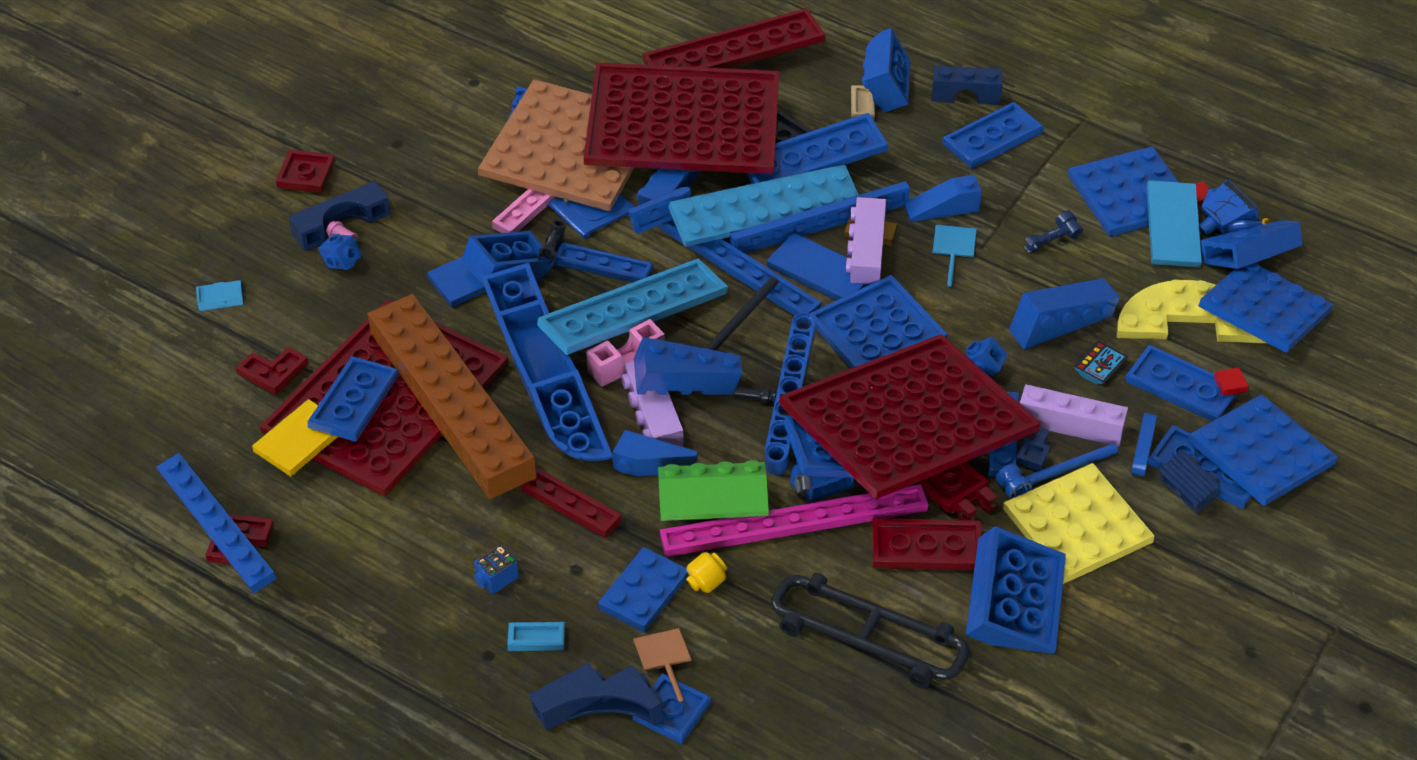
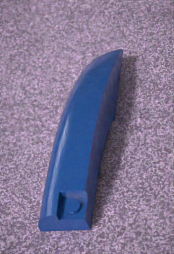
M529 262L482 276V283L508 349L550 440L561 451L577 459L587 461L612 459L613 455L578 369L576 370L569 355H566L537 326L538 317L549 314V311Z

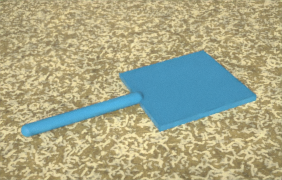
M936 225L932 253L950 255L948 287L952 286L955 256L974 257L975 228Z

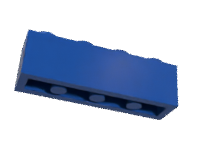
M658 169L656 173L650 176L646 186L639 190L637 201L641 205L672 193L676 189L682 187L690 188L702 171Z

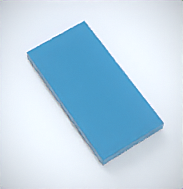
M1148 180L1146 188L1151 264L1200 268L1202 260L1196 184Z

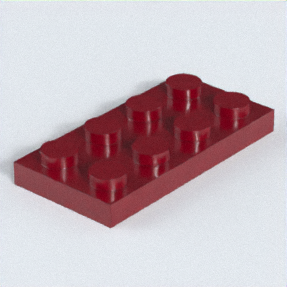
M872 518L873 568L974 570L978 538L982 536L981 521Z

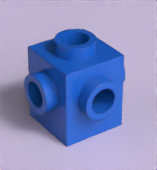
M333 234L317 248L327 267L333 269L348 270L362 256L358 243L352 235Z
M994 337L979 342H972L967 347V353L965 354L988 376H993L1000 371L1008 355Z

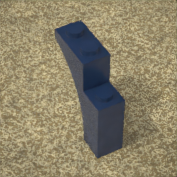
M587 663L529 694L533 712L546 731L575 717L603 712L632 715L654 726L664 721L662 708L665 705L658 692L653 693L650 690L651 686L644 673L639 674L633 665L605 680L600 670L595 671L590 663Z

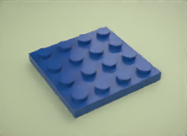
M1153 146L1068 168L1067 174L1109 237L1149 226L1146 188L1148 180L1178 182Z
M1257 263L1233 270L1200 299L1198 307L1286 353L1331 312L1333 306L1332 303L1326 301L1322 296L1315 295L1303 289L1302 286L1283 279L1279 274L1272 273L1260 267Z
M892 275L809 313L815 319V329L850 368L940 334L948 339V334Z
M1262 394L1192 432L1188 439L1189 443L1263 506L1334 466L1338 459L1337 455Z

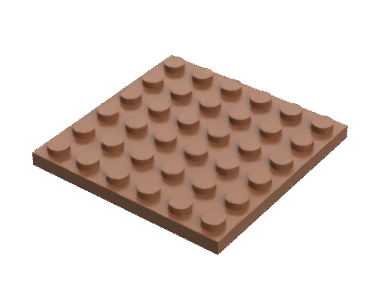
M533 79L478 167V175L611 211L635 167L584 165L583 157L592 95Z

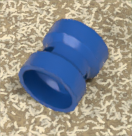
M1009 464L1003 467L996 475V481L1001 488H1005V493L1010 499L1032 489V484L1027 477L1022 476V471L1017 464Z

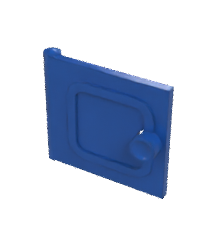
M621 194L618 196L611 211L568 200V203H564V199L560 197L548 203V206L584 239H587L590 233L629 215L628 210L635 207Z

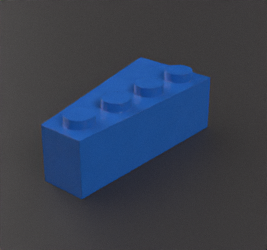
M1104 278L1025 292L1022 295L1009 331L1025 350L1111 317L1120 297Z
M646 337L642 338L634 357L637 394H646L647 391H656L657 394H667L668 391H680L682 395H690L692 391H700L702 394L733 395L743 373L740 355Z

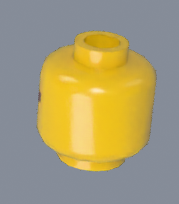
M703 552L687 565L686 570L689 576L686 578V581L694 591L701 589L703 592L709 593L725 581L727 567L716 553L709 554Z

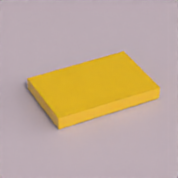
M308 399L252 445L253 452L291 477L338 436L308 428L307 421L318 406Z

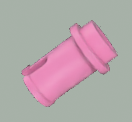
M332 221L327 227L326 232L329 237L333 234L352 235L356 241L358 240V235L343 227V223L340 221Z

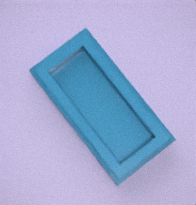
M565 622L509 623L508 651L564 650Z

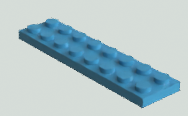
M845 164L671 201L668 208L684 247L727 238L730 237V233L858 196L859 194Z
M698 258L538 317L537 326L568 355L626 333L629 329L649 319L654 322L727 294L728 286Z

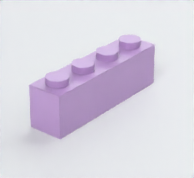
M857 197L856 207H851L850 221H855V224H850L849 238H853V241H848L847 255H852V258H847L846 273H851L850 283L873 284L880 280L886 199Z
M634 361L624 363L625 374L621 375L623 387L630 391L628 393L629 402L632 408L636 407V420L638 426H643L644 428L642 430L643 435L684 447L683 429L669 393L657 394L656 391H647L646 394H637Z
M1026 384L1020 400V405L1041 422L1040 427L1049 429V431L1109 445L1114 443L1118 447L1120 445L1128 407Z

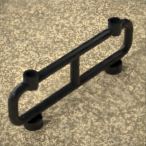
M814 573L811 578L802 575L788 576L780 582L771 599L772 609L776 614L783 617L780 622V628L785 634L796 637L800 634L803 627L806 626L911 668L908 679L914 686L919 688H927L933 677L941 680H950L957 677L969 658L970 650L968 644L964 639L954 635L955 630L951 624L941 622L938 628L836 589L826 585L827 578L821 573ZM792 586H801L806 588L807 592L813 596L821 594L870 613L859 634L856 635L785 607L782 604V600ZM880 618L931 637L938 645L946 646L949 644L954 646L959 652L952 666L943 669L871 641L869 638Z

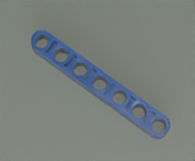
M806 312L796 314L792 320L765 446V468L772 475H782L787 471L792 452V445L784 425L786 416L781 415L789 413L779 404L781 395L802 388L806 383L815 339V319ZM783 435V436H786V437L779 438V437H777V436ZM778 457V458H781V459H780V460H773L772 458Z

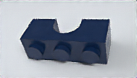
M934 66L932 102L954 103L955 95L961 90L968 89L977 94V104L1000 105L1002 69Z

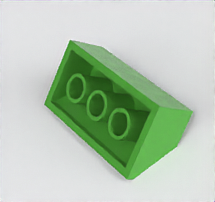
M751 460L745 463L733 464L731 462H720L719 464L712 465L694 463L690 466L669 464L664 467H658L661 521L769 516L765 462Z

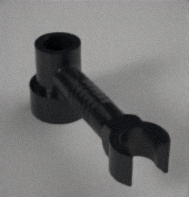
M559 219L552 221L550 231L546 235V245L539 249L538 261L541 257H548L550 259L549 264L553 262L554 249H559L561 244L565 242L566 236L564 232L566 223Z

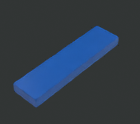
M564 242L554 257V265L631 283L651 276L654 270V263Z

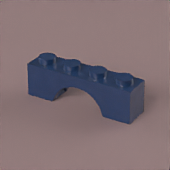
M373 181L290 215L289 221L293 236L305 251L326 241V230L332 221L360 219L367 223H372L391 214L387 195L377 182Z

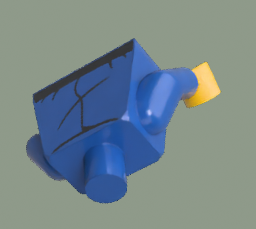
M1227 179L1220 187L1207 191L1202 204L1205 220L1199 224V230L1204 236H1208L1214 230L1223 235L1270 223V220L1264 218L1262 222L1259 221L1260 217L1257 206Z

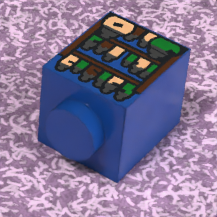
M501 545L474 561L475 581L481 588L485 587L492 595L519 578L517 561Z

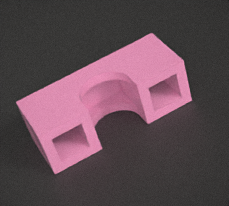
M649 319L629 329V339L620 349L616 350L607 340L586 351L589 374L601 387L621 378V375L625 374L624 363L634 361L642 338L646 337L665 341L664 333Z

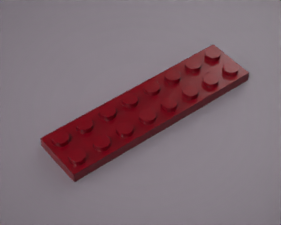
M805 8L642 53V61L645 65L728 69L824 42L826 34L809 10Z

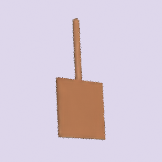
M677 628L634 638L633 641L644 671L665 667L678 701L683 702V696L671 667L674 664L691 661L680 629Z

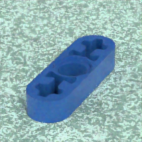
M1144 413L1131 471L1133 475L1143 477L1145 475L1157 415Z

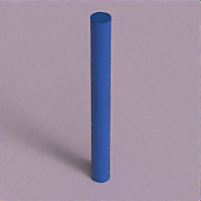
M1113 443L1025 477L1034 485L1118 453V448Z

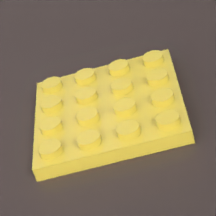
M1093 463L1004 502V511L1027 539L1066 554L1063 584L1154 542V534Z

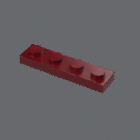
M536 467V478L520 485L521 491L604 538L622 521L620 513Z

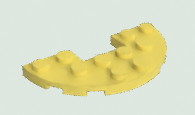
M1172 280L1141 290L1122 309L1118 320L1116 338L1167 340V322L1215 323L1217 342L1267 343L1198 307L1200 299L1216 286L1202 280Z

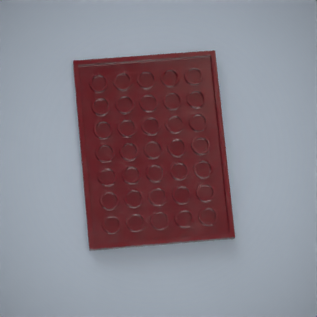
M596 62L583 157L584 165L774 174L779 71Z
M386 299L378 308L390 304L393 301ZM368 318L260 425L261 433L266 435L308 399L319 405L351 356L395 368L371 335ZM433 321L484 390L509 364L507 356ZM399 374V377L356 442L337 437L312 459L385 497L443 434Z
M942 334L783 394L779 400V404L876 500L1039 431L1041 422Z

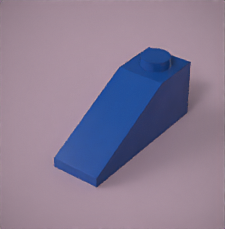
M975 175L951 178L904 202V207L910 222L979 212L981 188Z
M624 430L612 452L613 469L634 476L658 475V467H664L669 464L690 466L698 463L697 451Z

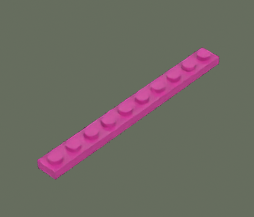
M920 484L905 487L877 500L868 493L770 510L769 516L724 518L661 529L660 538L665 557L864 523L872 521V518L887 519L928 511V503Z

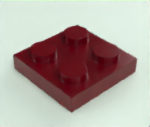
M289 149L276 178L277 188L322 193L336 162L335 155Z

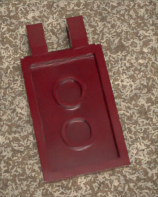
M966 462L914 483V485L921 484L924 493L947 513H956L959 520L976 521V517L973 514L977 512V508L971 504L976 500L979 507L988 514L997 509V505L993 503L997 500V496L989 489V481Z

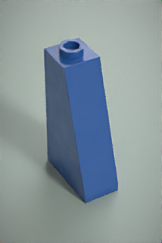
M1279 220L1250 229L1201 240L1203 262L1209 265L1239 269L1302 246L1300 222Z

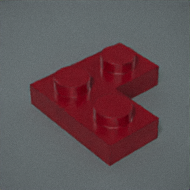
M287 347L272 362L252 352L236 367L237 375L277 395L309 364L307 356L290 347Z
M228 514L252 545L268 546L275 526L273 519ZM211 540L205 555L207 562L231 565Z

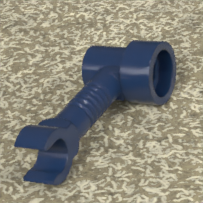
M1070 210L1062 212L1055 221L1058 228L1042 235L1037 234L1027 237L1026 240L1029 244L1024 247L1029 253H1033L1044 244L1066 234L1072 239L1079 237L1083 232V228L1077 223L1075 215Z

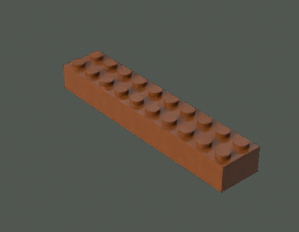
M413 294L367 313L371 335L393 366L399 369L401 377L489 500L536 478L535 458Z

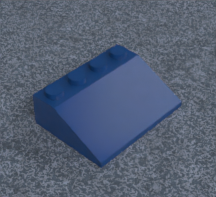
M994 526L979 537L966 636L989 645L1055 653L1066 554L997 526Z

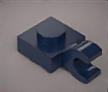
M1040 427L1033 440L1025 438L1017 455L1016 463L1037 471L1042 470L1051 447L1046 445L1049 429Z

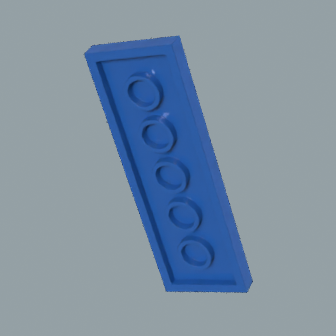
M866 113L775 143L774 174H746L751 183L755 184L843 164L846 165L888 151V143L870 114Z

